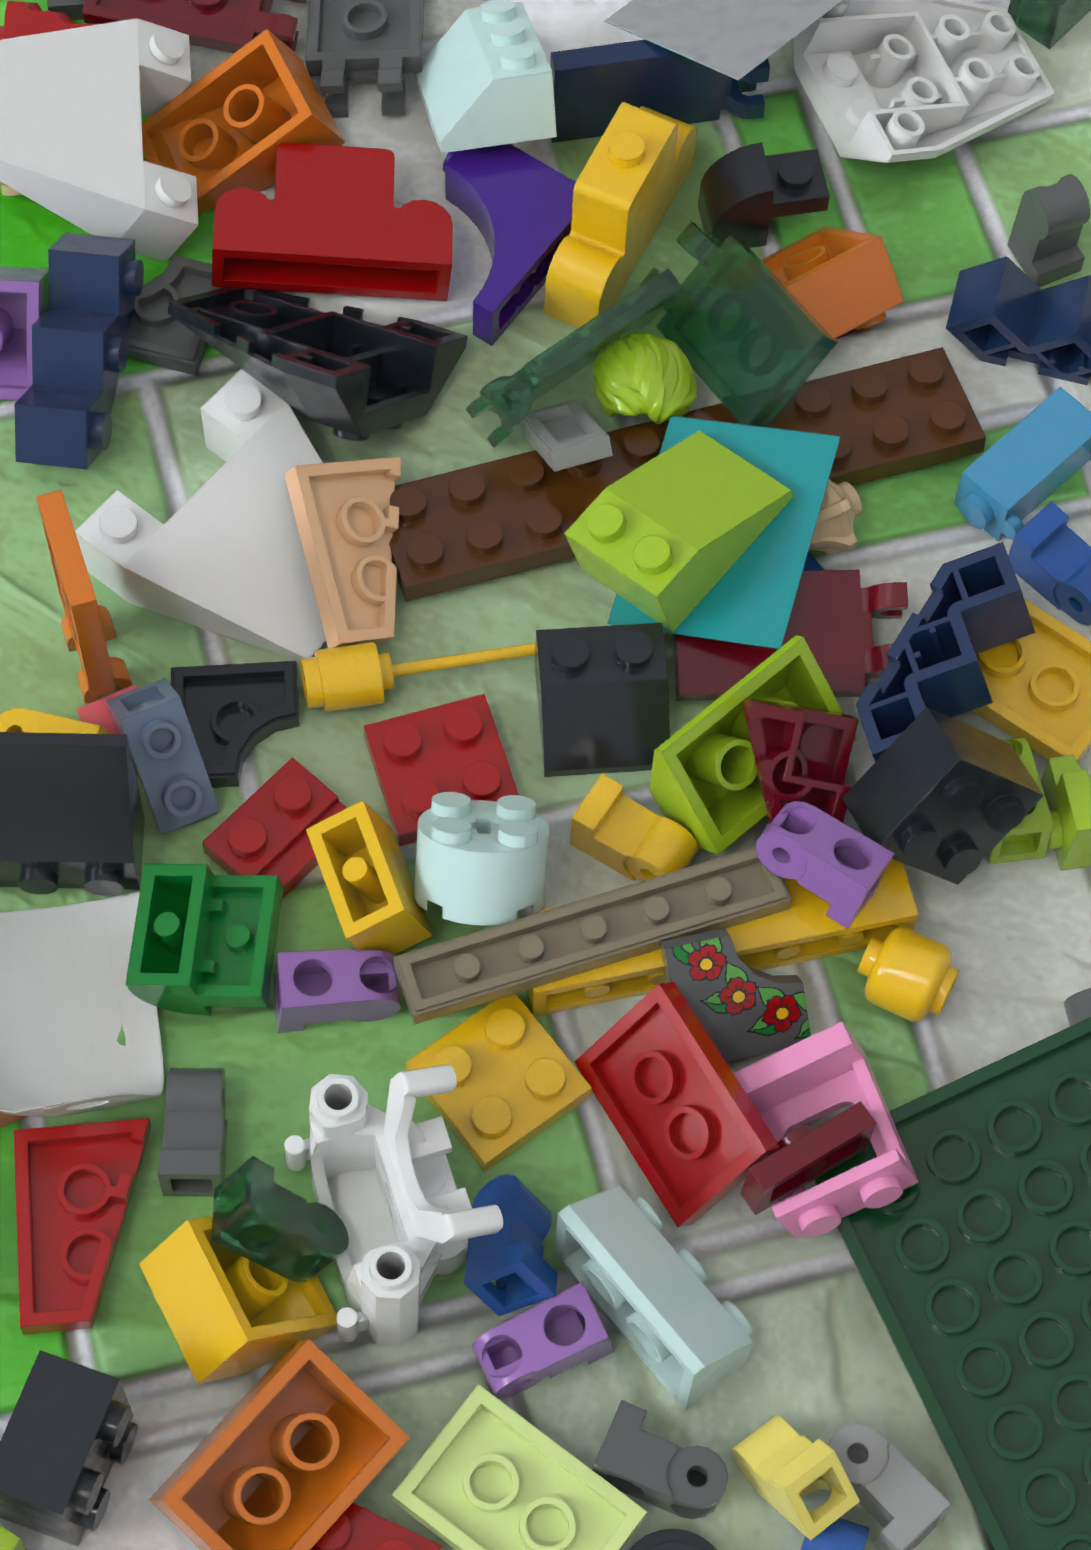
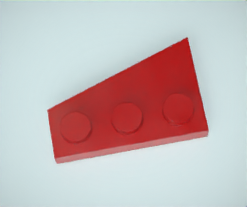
M149 1118L13 1130L20 1328L23 1335L93 1328L150 1134L151 1123Z

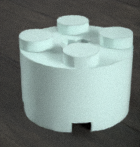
M442 792L434 795L431 808L422 813L418 819L414 899L416 903L427 911V900L443 906L442 918L469 925L491 926L513 921L518 917V910L529 906L532 907V914L538 913L544 905L549 826L542 817L536 814V802L520 795L503 796L497 802L471 800L467 795L457 792Z

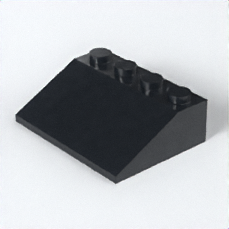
M0 732V887H19L21 890L32 894H50L56 892L58 888H82L92 894L103 896L119 894L123 889L140 890L145 817L127 734Z

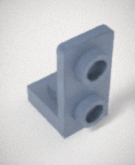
M163 678L106 700L115 726L121 734H127L131 756L158 829L162 833H168L216 814L219 811V805L181 698L169 682Z

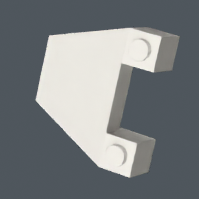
M136 18L0 40V182L91 235L135 239V254L167 262L199 225L196 176L143 161L141 115L152 116L180 95L191 83L189 35Z
M240 369L200 408L206 448L226 463L165 524L158 521L120 491L116 490L75 533L87 571L128 603L300 662V659L314 657L315 650L326 649L328 646L284 474L295 465L323 462L289 404L243 369Z

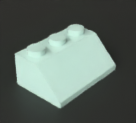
M489 0L484 2L480 8L466 9L422 61V72H415V81L440 152L447 153L557 137L552 70L523 3H514L511 0Z
M619 1185L568 1205L557 1214L554 1256L577 1283L583 1282L593 1303L684 1411L688 1410L748 1361L753 1341L748 1337L752 1333V1329L747 1319L730 1301L725 1300L722 1304L719 1303L704 1285L707 1281V1276L701 1265L686 1249L681 1248L677 1252L660 1233L663 1230L661 1220L644 1199L637 1197L632 1201Z

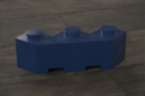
M65 233L48 249L49 309L32 325L33 384L14 404L16 462L88 469L102 450H107L112 435L111 412L119 374L125 370L127 364L128 341L126 337L129 331L135 297L139 296L142 291L144 266L142 260L135 259V239Z
M1007 256L961 270L946 329L980 361L1005 367L1007 358H1014L1040 364L1039 375L1088 385L1091 376V275L1041 290Z
M1003 542L942 564L930 583L932 590L930 597L919 614H911L886 654L889 660L886 668L875 685L868 683L855 705L875 762L926 707L952 718L993 703L976 654L1035 633L1022 590Z

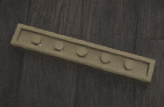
M752 847L393 957L394 968L415 1025L661 949L660 941L720 928L726 929L790 909L792 898L784 879L768 870L758 858L756 847Z

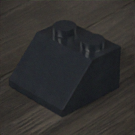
M662 623L536 630L534 666L544 777L652 770L654 750L670 738L668 671Z

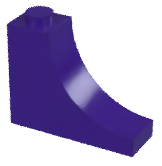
M512 144L448 152L443 163L446 200L458 207L477 226L486 241L493 261L483 288L473 300V335L491 346L494 345L545 284L553 256L562 240L567 235L569 236L571 231L573 189L576 183Z

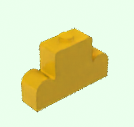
M625 102L621 103L574 185L571 231L569 236L567 235L558 246L546 276L545 315L596 336L598 335L694 164L697 138L696 127L644 106L637 108Z

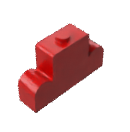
M283 142L277 147L275 194L273 200H269L266 195L249 188L232 189L224 193L217 200L214 211L211 286L447 301L452 270L453 224L451 216L444 207L428 200H412L403 204L401 208L394 206L395 156L391 150L349 147L338 144L320 145Z

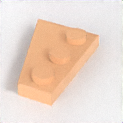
M401 457L295 465L284 474L327 646L328 648L368 642L383 645L394 637L397 567L392 563V552L389 542L393 532L399 528V507L390 505V497L395 491V480L401 477Z

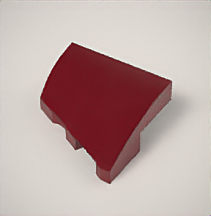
M745 699L743 711L769 824L787 803L793 801L813 805L843 823L847 806L842 798L852 788L844 783L859 720L851 715L771 701Z

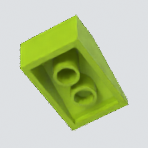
M699 430L606 487L564 534L584 572L656 622L662 623V626L673 633L794 496L792 490Z

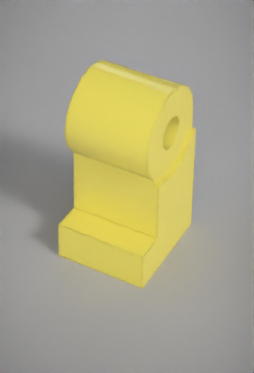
M779 1415L771 1417L731 1449L735 1463L756 1492L810 1541L860 1502L835 1451L820 1439L813 1443L804 1435H798L791 1425ZM823 1489L832 1491L829 1499L814 1510L808 1511L802 1501L811 1492Z

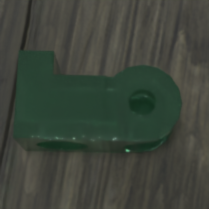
M252 1156L214 1188L211 1241L289 1280L298 1283L307 1282L348 1248V1231L336 1212L318 1202L307 1203L306 1199L275 1183V1168Z

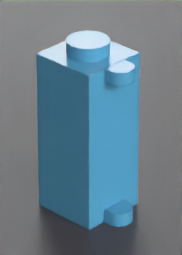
M1062 387L1053 392L962 472L954 504L959 508L965 520L975 528L984 529L998 542L1004 536L1013 540L1014 535L1024 527L1022 520L1091 460V411Z

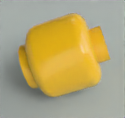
M899 926L889 933L885 941L872 937L857 972L868 977L864 992L866 999L870 1003L910 1022L917 1023L924 1020L929 1013L935 1016L940 1015L960 969L951 966L953 958L949 947L908 927Z

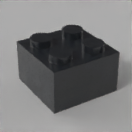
M926 707L843 796L842 800L863 835L895 853L892 859L959 885L968 874L977 869L986 855L1009 831L1021 823L1024 816L1044 794L1009 743Z
M39 1351L0 1441V1518L75 1546H79L86 1528L92 1531L98 1528L110 1498V1490L103 1488L113 1463L123 1464L126 1461L138 1430V1424L131 1422L133 1413L120 1379L50 1353Z

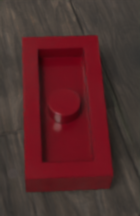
M860 1101L815 1129H812L809 1124L797 1127L778 1142L781 1147L780 1150L748 1168L740 1194L755 1215L761 1213L865 1150L876 1126V1121Z

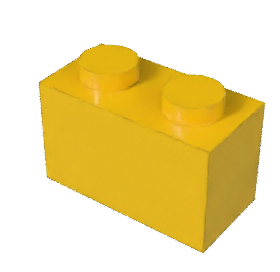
M362 800L306 829L345 938L359 951L382 950L395 955L433 936L423 908L414 899V884L393 829L367 803Z

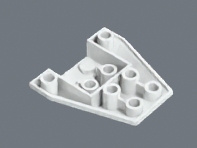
M843 0L794 38V71L837 152L843 158L884 163L936 158L1049 102L1055 94L1006 8L966 0Z

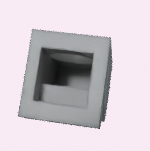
M861 1423L846 1424L835 1431L829 1440L828 1446L835 1451L860 1500L859 1503L884 1528L880 1532L875 1547L878 1550H913L944 1520L951 1503L892 1443L870 1425Z

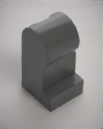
M1072 174L1061 177L1056 184L1039 186L1024 192L1007 245L1023 271L1038 287L1077 273L1082 269L1085 257L1077 244L1083 224L1087 223L1090 219L1091 210L1089 199L1082 183Z
M224 1068L169 1069L166 1086L163 1143L159 1153L158 1178L163 1196L224 1197L227 1120H225L226 1076Z
M621 1400L592 1470L619 1491L679 1517L698 1519L713 1512L719 1504L728 1482L727 1468L721 1457L710 1448L698 1445L682 1448L677 1444L642 1430L647 1410Z

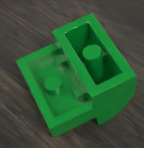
M144 863L125 983L127 988L136 997L151 1005L184 1014L211 1016L212 1006L267 1007L284 887L278 876L214 875L208 864Z

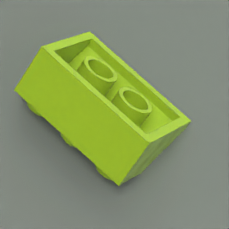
M794 636L654 750L649 791L664 817L677 822L694 836L701 849L719 855L767 815L743 711L745 699L778 702L844 714L802 636Z

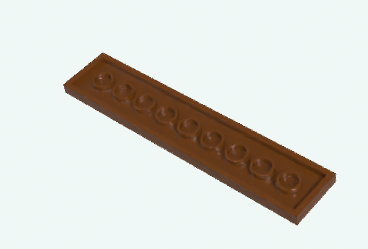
M943 347L689 411L683 416L685 418L841 436L829 479L837 484L848 482L852 486L984 452L986 441L981 425ZM669 420L662 424L648 421L606 432L610 437L613 456L555 472L540 454L534 450L395 485V491L390 497V505L399 507V528L393 532L389 545L392 552V563L397 567V578L405 601L576 558L564 533L606 487L659 455Z

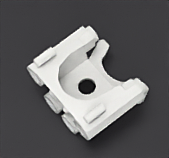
M450 1064L403 1071L396 1074L390 1079L386 1113L368 1104V1092L354 1076L329 1074L311 1088L309 1104L310 1138L303 1140L298 1135H292L285 1140L286 1165L290 1170H302L306 1165V1161L311 1159L313 1192L349 1306L339 1310L336 1317L338 1337L344 1342L355 1340L358 1332L365 1330L377 1345L402 1346L418 1333L420 1303L434 1276L452 1273L464 1263L467 1256L468 1238L498 1233L503 1228L502 1213L496 1204L472 1209L466 1188H456L446 1157V1153L452 1152V1145L443 1117L440 1116L416 1124L412 1121L416 1098L449 1093L455 1089L457 1079L454 1068Z

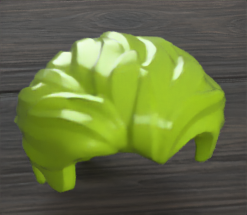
M641 332L631 333L626 337H620L615 343L608 345L605 350L601 351L592 365L594 397H598L603 411L609 417L615 416L617 413L630 417L646 415L654 423L662 424L670 420L671 416L683 417L686 415L697 397L696 377L691 363L675 342L654 336L648 332L646 334Z

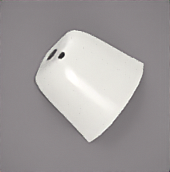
M140 891L60 907L0 913V1112L32 1117H60L106 1109L161 1096L164 1088V1066L157 1006L139 999L125 985ZM122 1026L126 1038V1046L120 1045L117 1042Z

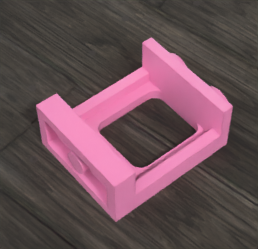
M843 1021L733 1073L777 1142L801 1125L809 1124L845 1106H853L860 1101L876 1121V1126L870 1138L877 1155L876 1158L806 1190L805 1187H802L777 1202L778 1204L771 1206L776 1219L796 1239L803 1236L817 1237L834 1230L841 1223V1218L865 1207L880 1208L891 1204L903 1194V1189L919 1182L862 1045Z

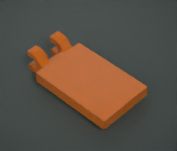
M61 489L36 496L59 596L65 613L61 621L62 631L68 650H77L82 667L78 672L77 678L85 704L97 701L99 696L116 692L115 685L119 686L120 690H123L133 684L125 661L118 657H109L106 641L117 638L116 631L107 607L97 603Z

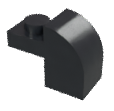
M760 142L731 151L714 162L701 180L698 209L709 254L766 246L770 218L828 210L830 195L818 150L812 149L765 156L763 144Z

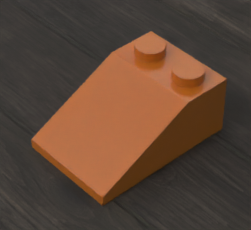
M268 29L264 30L142 122L143 155L146 161L196 176L198 214L214 209L217 200L224 193L232 189L249 188L261 191L274 186L277 147L283 142L320 145H342L345 143L301 57Z

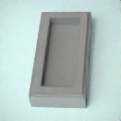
M575 400L525 412L520 416L523 436L554 472L613 456L609 435Z

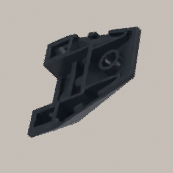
M224 287L170 301L168 306L169 315L309 420L334 428L333 434L335 436L352 441L367 440L370 434L384 429H399L402 427V423L427 415L463 354L468 338L467 335L404 317H398L397 322L388 325L363 321L364 309L350 306L343 307V314L334 311L325 313L309 308L310 298L272 290Z

